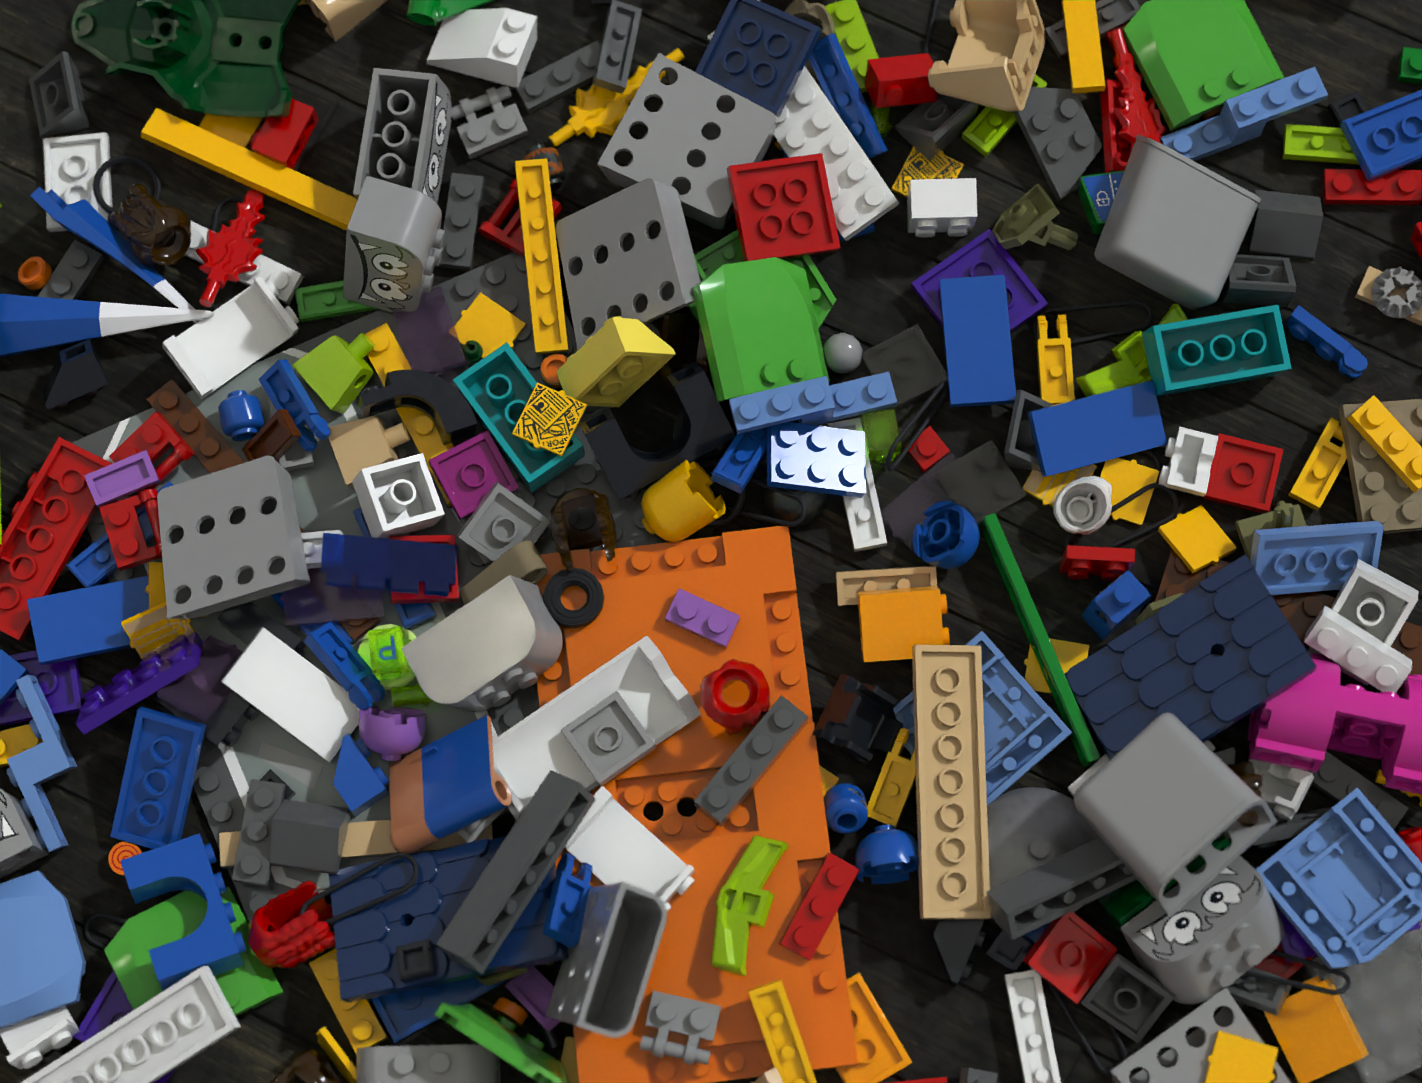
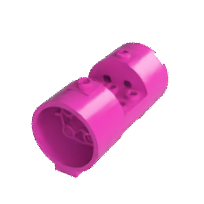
M1312 653L1309 655L1317 666L1315 672L1250 713L1248 741L1253 742H1250L1249 759L1317 773L1324 762L1326 749L1382 760V774L1386 778L1385 787L1422 795V675L1420 674L1408 675L1396 693L1388 691L1375 693L1365 691L1362 686L1355 684L1341 686L1339 664L1328 659L1325 655Z

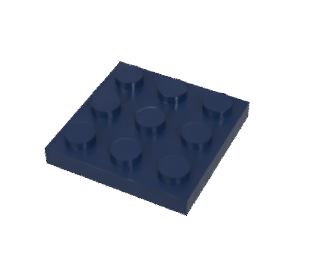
M730 0L695 72L780 117L822 30L814 24L758 0Z

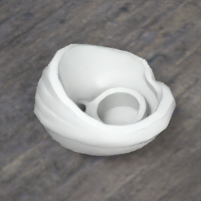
M1088 476L1074 480L1063 487L1056 496L1053 507V514L1060 527L1072 534L1080 533L1083 535L1091 534L1100 529L1109 519L1112 510L1111 484L1104 478Z

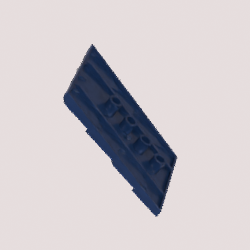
M1243 555L1201 581L1195 588L1162 607L1156 614L1107 643V646L1071 667L1065 673V676L1082 715L1108 759L1111 760L1157 717L1167 712L1175 715L1204 743L1315 672L1317 666L1291 625H1289L1275 600L1271 597V594L1254 570L1247 556Z
M507 836L495 839H481L432 852L422 851L410 854L417 862L419 870L417 880L410 889L333 923L341 1000L349 1003L569 959L566 945L542 934L556 876L555 863L483 974H480L453 960L436 943ZM400 857L391 859L332 892L333 917L407 885L414 872L411 862ZM379 860L339 869L338 874L329 873L330 886L336 885ZM430 939L433 942L437 975L403 983L399 979L396 947Z

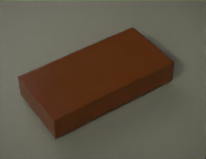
M279 409L242 450L248 461L264 456H272L278 461L302 435L288 410Z

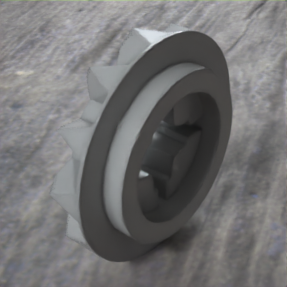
M1401 266L1395 269H1386L1373 283L1372 298L1374 304L1383 314L1389 317H1409L1422 306V280L1415 276L1414 271L1404 270ZM1394 284H1397L1399 288L1409 287L1403 295L1404 299L1399 295L1388 297L1395 288Z

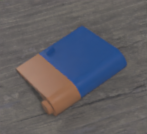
M488 715L402 757L401 760L389 764L390 842L396 851L410 855L511 804V793L506 782L494 772L491 718Z

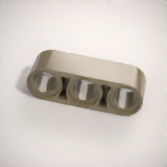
M522 541L511 547L460 590L459 596L464 605H466L509 575L536 584L546 576L548 569L532 541Z

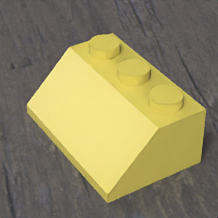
M616 316L606 320L604 326L593 336L589 337L575 354L569 356L567 362L556 372L567 396L587 404V406L620 407L676 354L671 346L638 319Z

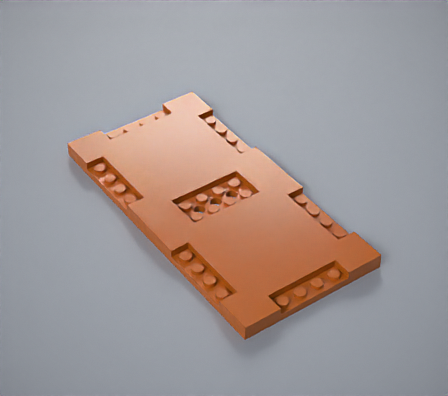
M775 526L724 532L722 536L615 548V557L607 562L605 550L590 551L589 549L571 551L573 567L585 569L595 575L602 585L604 594L603 609L596 620L587 626L574 629L559 625L562 632V649L554 665L538 676L539 707L541 708L647 635L660 650L673 674L689 692L701 713L699 717L656 745V749L603 785L613 795V799L686 865L690 864L695 869V873L691 876L695 882L682 896L676 893L668 902L672 907L667 913L666 924L632 1029L624 1036L614 1038L574 1026L579 1083H716L760 1077L764 1072L773 1069L774 1065L748 990L778 979L782 980L812 1070L858 1065L838 911L810 961L778 944L824 858L830 852L816 736L813 735L815 728L809 694L789 527ZM558 552L540 554L548 572L535 585L538 586L543 597L545 587L551 577L561 570L567 569L563 565L560 553ZM570 586L561 594V603L568 610H579L587 601L586 592L579 586ZM679 588L740 616L739 623L727 648L665 621V617ZM737 659L738 661L754 664L764 674L770 691L769 709L782 695L806 714L808 721L724 825L719 827L699 809H697L694 815L684 817L679 814L677 806L683 799H692L693 801L764 717V715L759 714L758 722L754 723L751 728L743 726L741 732L729 736L725 732V727L715 723L708 717L702 706L700 685L703 678L709 673L719 670L726 661ZM735 680L722 690L721 695L726 704L732 707H739L744 705L749 699V689L742 681ZM600 785L589 791V793L593 796L601 788ZM650 803H658L663 808V815L657 821H650L644 816V809ZM756 835L783 841L789 847L783 852L762 887V890L770 891L774 898L764 928L754 925L749 926L745 968L747 972L745 977L722 971L711 965L717 910L715 903L720 888L725 885L753 836ZM565 848L555 861L556 869L558 868V862L560 861L562 856L566 853L571 854ZM575 858L571 874L576 877V872L582 864ZM592 873L590 879L591 888L605 885ZM653 991L721 1006L714 1041L700 1038L698 1044L699 1049L711 1051L708 1065L694 1062V1065L683 1063L684 1059L667 1055L660 1058L652 1056L653 1052L640 1049L643 1035L656 1038L658 1034V1028L645 1025ZM669 1031L667 1041L687 1046L689 1036Z

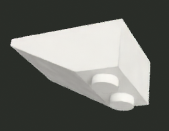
M509 8L467 10L464 13L444 19L428 55L427 64L518 88L537 41V16Z
M1358 559L1330 609L1391 647L1417 603L1419 591ZM1311 646L1307 651L1308 654H1322ZM1339 665L1340 672L1368 686V682Z

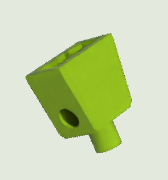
M360 333L351 343L334 335L300 358L292 366L330 410L344 414L373 375V369L363 358L375 345L363 333Z

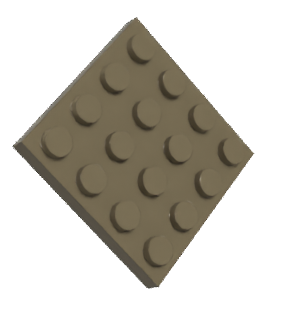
M1422 399L1381 402L1422 447ZM1364 403L1342 405L1338 410L1358 522L1379 521L1384 526L1383 534L1422 531V488L1414 493L1347 420Z

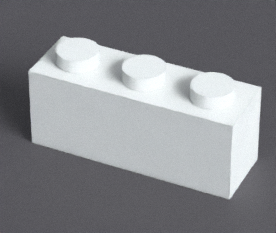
M1325 605L1306 632L1304 643L1382 692L1396 693L1412 670L1411 659Z

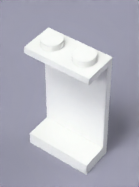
M259 275L254 279V284L213 311L214 316L200 320L177 337L172 335L163 342V349L201 400L297 334L299 328L296 324L299 322V319L289 306L284 308L278 301L277 297L280 294L270 280L264 282Z
M602 786L593 795L596 800L566 844L565 849L581 863L586 862L592 865V873L605 885L622 881L654 893L662 899L668 913L672 907L668 902L676 893L682 896L695 882L691 877L695 873V869L690 864L686 865L613 799V795Z
M65 1006L0 1029V1036L10 1052L6 1059L11 1065L21 1070L38 1064L42 1060V1056L53 1048L59 1049L67 1045L72 1040V1036L80 1030Z

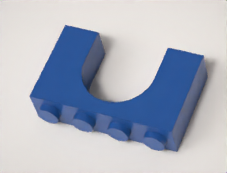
M200 833L120 860L135 904L177 890L191 891L201 896L207 902L206 916L197 930L187 937L149 950L162 991H165L202 966H209L213 976L244 965L240 953L246 952L241 933L233 934L230 923L236 922L231 903L223 904L220 894L227 891L221 873L213 874L210 864L217 861L211 843L204 845Z

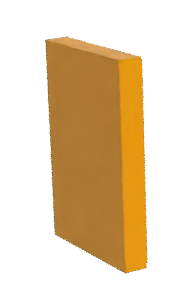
M857 973L847 979V988L858 1065L838 1067L836 1070L844 1083H879L913 1062L860 973Z

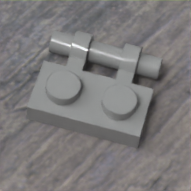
M507 85L495 89V87L485 90L486 94L471 100L467 97L460 100L459 105L452 107L451 117L453 121L464 116L467 120V123L457 127V131L469 159L528 136V130L516 103L503 108L501 101L512 97ZM490 105L492 106L494 112L477 119L474 112Z
M653 991L645 1025L658 1028V1034L656 1038L643 1035L640 1049L653 1052L652 1056L660 1058L667 1055L684 1059L683 1063L694 1065V1062L708 1065L711 1051L699 1049L698 1044L700 1038L714 1041L721 1006ZM669 1031L688 1035L687 1046L667 1041Z

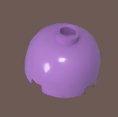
M379 706L370 707L367 710H359V732L361 739L369 750L381 753L382 760H401V754L410 753L421 744L425 735L427 714H423V711L420 709L390 706V710L379 711Z

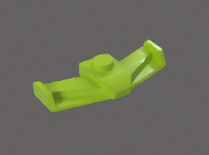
M1173 304L1158 325L1185 321L1188 318L1179 304ZM1135 331L1111 350L1117 362L1076 378L1086 397L1151 380L1142 331Z
M754 835L725 885L720 888L715 903L717 910L712 966L725 972L746 977L747 971L745 968L749 926L754 925L762 928L765 926L774 895L770 891L762 890V887L783 852L789 847L787 843Z

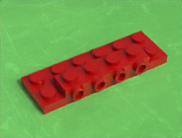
M58 437L39 473L35 472L31 476L27 485L28 492L23 501L20 500L16 503L11 512V518L13 519L7 529L2 530V545H0V632L20 642L23 641L32 625L27 599L49 595L97 509L84 475L113 464Z

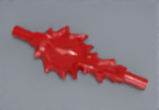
M1121 29L1110 32V37L1116 55L1113 57V61L1117 68L1114 74L1123 87V90L1120 92L1122 97L1118 98L1120 108H1114L1113 115L1121 127L1118 136L1129 142L1131 145L1130 151L1132 152L1137 134L1161 143L1160 138L1165 134L1167 128L1161 124L1160 109H1155L1154 98L1145 101L1146 92L1141 90L1143 76L1141 73L1135 72V61L1132 53H1128L1123 31Z
M253 188L251 191L248 190L243 202L236 204L237 216L235 220H229L230 227L221 224L219 233H214L209 229L207 231V246L196 249V253L204 262L203 265L199 266V269L208 274L206 279L207 285L199 300L203 306H212L219 289H223L227 280L238 282L239 274L256 270L257 266L253 264V261L263 253L262 249L257 248L263 242V239L250 237L256 233V230L253 229L254 226L265 219V216L259 213V210L264 207V193Z

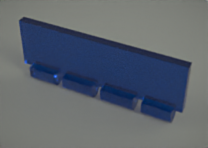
M323 533L320 573L327 574L326 586L350 588L352 576H357V589L384 591L385 581L390 579V592L418 594L419 582L424 583V595L448 597L449 585H455L457 546Z

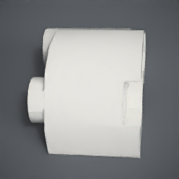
M1179 427L1176 438L1169 437L1164 456L1170 457L1168 466L1163 465L1158 484L1204 497L1208 488L1211 474L1210 469L1215 455L1218 436Z
M1250 759L1249 762L1253 763L1255 774L1262 775L1263 786L1259 790L1262 793L1263 800L1268 804L1269 808L1273 809L1274 814L1291 821L1314 779L1313 773Z

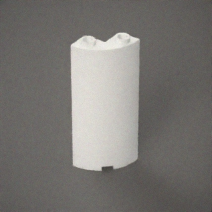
M647 635L492 740L494 772L501 776L510 790L512 803L507 807L516 821L550 770L580 782L588 792L599 785L563 735L561 729L614 692L618 691L656 745L701 715L689 692L673 674L664 656Z

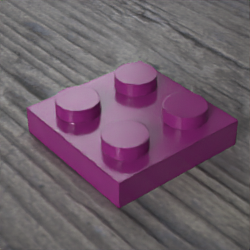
M488 430L429 460V465L459 520L472 515L496 481L512 493L519 490L517 482Z

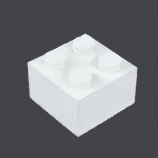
M976 178L910 180L907 192L908 233H916V237L935 236V232H948V236L960 237L967 235V231H973L977 219Z
M423 453L361 469L352 480L373 543L388 539L389 536H400L435 526L445 515Z

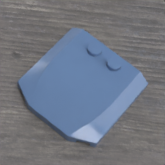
M981 631L966 645L981 646L987 805H989L1070 736L1072 731L1026 682L987 635ZM912 691L893 708L896 720L904 724L903 728L909 730V738L904 747L911 755H913L915 750Z
M1358 787L1256 869L1261 875L1273 902L1330 970L1370 962L1422 919V863Z
M35 871L0 884V1029L77 1003L80 1000L81 994L79 989L82 975L85 973L86 961L68 900L40 871Z

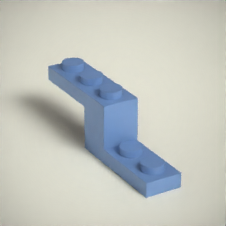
M1313 67L1225 101L1220 115L1160 138V142L1185 157L1197 161L1260 137L1266 122L1324 101L1328 93L1316 68Z
M888 371L830 386L827 376L732 398L729 399V405L737 434L794 420H798L801 424L819 425L897 406V399Z
M26 675L16 680L19 687L16 690V695L22 707H28L33 717L30 720V726L38 739L42 738L44 742L7 759L10 766L7 769V774L15 787L19 786L24 796L21 799V804L29 818L33 816L38 829L35 830V834L43 848L47 847L49 852H53L69 844L41 784L76 768L77 764L36 676Z

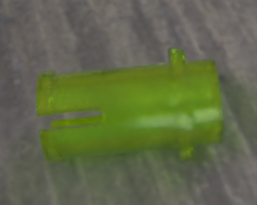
M871 100V115L881 137L885 138L891 131V124L888 123L890 107L876 108Z
M420 684L391 687L394 708L423 704L424 707H428V703H434L424 693Z

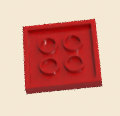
M822 153L731 165L726 168L744 262L772 257L779 259L837 251L841 248Z

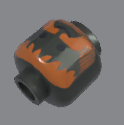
M542 144L533 146L527 150V155L522 160L547 158L551 193H554L562 188L563 181L567 176V170L557 149L545 147Z

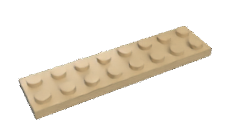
M914 645L912 647L920 919H990L991 912L987 897V891L990 890L981 646Z

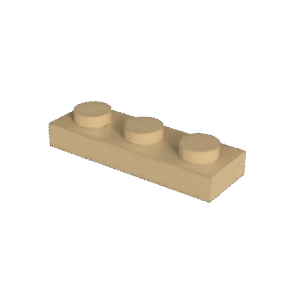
M935 566L836 572L838 606L858 605L857 592L937 586Z

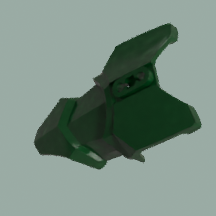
M90 0L80 3L73 15L71 30L74 43L108 64L110 67L105 69L106 75H123L133 71L151 75L171 98L178 100L184 109L195 113L245 118H285L289 115L293 93L284 76L279 56L283 49L282 32L301 0ZM242 37V43L237 47L236 42L238 38ZM271 40L272 44L269 49L266 50L265 47L261 46V42L267 43V41Z

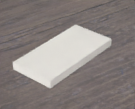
M261 627L221 680L223 684L327 762H330L341 748L343 737L348 733L351 735L359 724V710L361 709H358L349 700L348 691L264 627Z

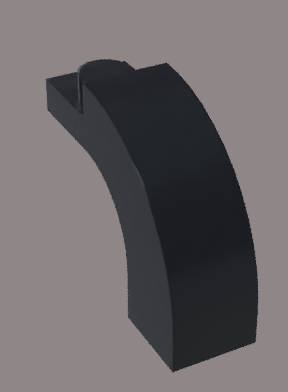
M418 370L388 372L386 374L385 387L375 385L366 389L363 394H360L358 408L362 418L398 407H410L422 411L431 418L438 430L443 445L475 435L477 421L465 397L452 384L434 374Z

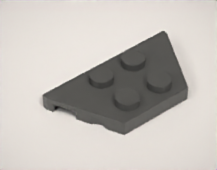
M1031 87L1024 109L1022 111H1015L1013 114L1056 200L1060 201L1067 195L1103 146L1077 94H1072V89Z

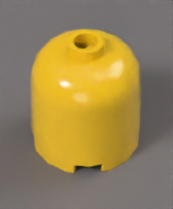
M685 460L644 492L641 501L644 516L642 523L650 534H656L669 542H678L725 514L726 507L722 496L715 497L709 487L714 482L695 461L689 464L688 460Z

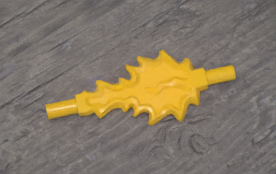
M678 48L665 56L676 63L685 59L683 53ZM654 61L649 63L646 68L640 65L637 67L634 75L628 79L623 94L596 85H592L588 91L578 88L576 90V105L569 106L572 117L567 121L568 124L549 136L553 146L556 148L573 135L578 136L583 132L590 138H594L597 131L613 136L616 127L620 124L629 107V103L632 102ZM665 70L659 76L660 81L666 75Z

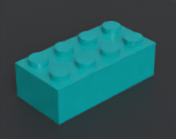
M1279 305L1152 326L1142 332L1150 377L1154 383L1156 396L1270 377L1292 369Z
M507 342L453 379L455 388L465 397L475 417L484 429L489 431L495 444L531 493L586 456L584 445L575 433L563 457L543 448L535 449L533 444L512 435L537 382Z

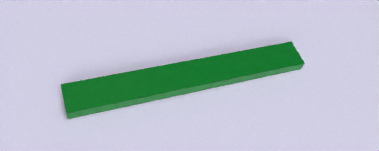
M995 513L984 516L980 529L1064 724L1072 731L1070 739L1082 767L1086 768L1094 765L1100 759V755Z

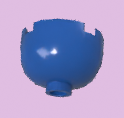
M946 500L935 503L923 513L927 517L922 525L917 523L915 526L912 540L914 552L924 562L941 569L960 567L969 561L979 545L980 532L977 521L964 507L952 501Z
M894 825L877 826L875 832L867 835L859 843L855 853V867L860 869L856 875L858 880L864 882L863 876L871 877V884L903 882L909 880V873L917 870L919 876L918 843L915 838L906 831L895 829Z

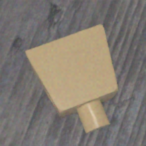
M370 416L329 427L331 434L328 438L344 481L354 491L352 480L361 469L398 460L399 458L394 447L410 441L409 433L403 423L387 429L384 421L377 416Z

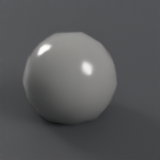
M846 333L835 334L823 345L826 366L832 372L839 374L849 373L855 370L861 363L863 357L862 347L853 335Z

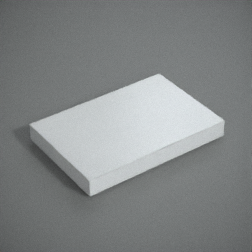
M95 133L43 138L45 192L48 193L52 189L68 205L85 199L108 222L107 217L110 214L101 208L93 193L94 176L101 165L110 159L108 134ZM109 167L103 173L99 187L103 200L112 208L111 169ZM46 212L47 229L49 232L68 231Z

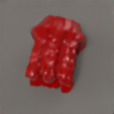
M737 659L728 660L719 670L706 675L700 685L702 691L701 702L707 716L715 723L725 727V732L729 736L741 732L743 726L751 728L754 723L758 722L759 714L764 715L770 707V691L766 678L762 671L751 663L738 661ZM735 680L742 681L749 689V699L744 705L739 707L729 706L724 702L721 695L722 690Z
M312 881L303 882L297 888L288 890L286 893L270 899L267 904L254 912L250 923L247 925L249 928L248 944L257 958L268 969L274 967L292 969L299 963L305 962L307 958H313L317 953H323L325 949L336 946L334 932H329L330 927L324 921L333 916L332 904H327L324 897L309 905L306 911L299 915L303 904L310 898L318 895V891L315 892L316 884Z

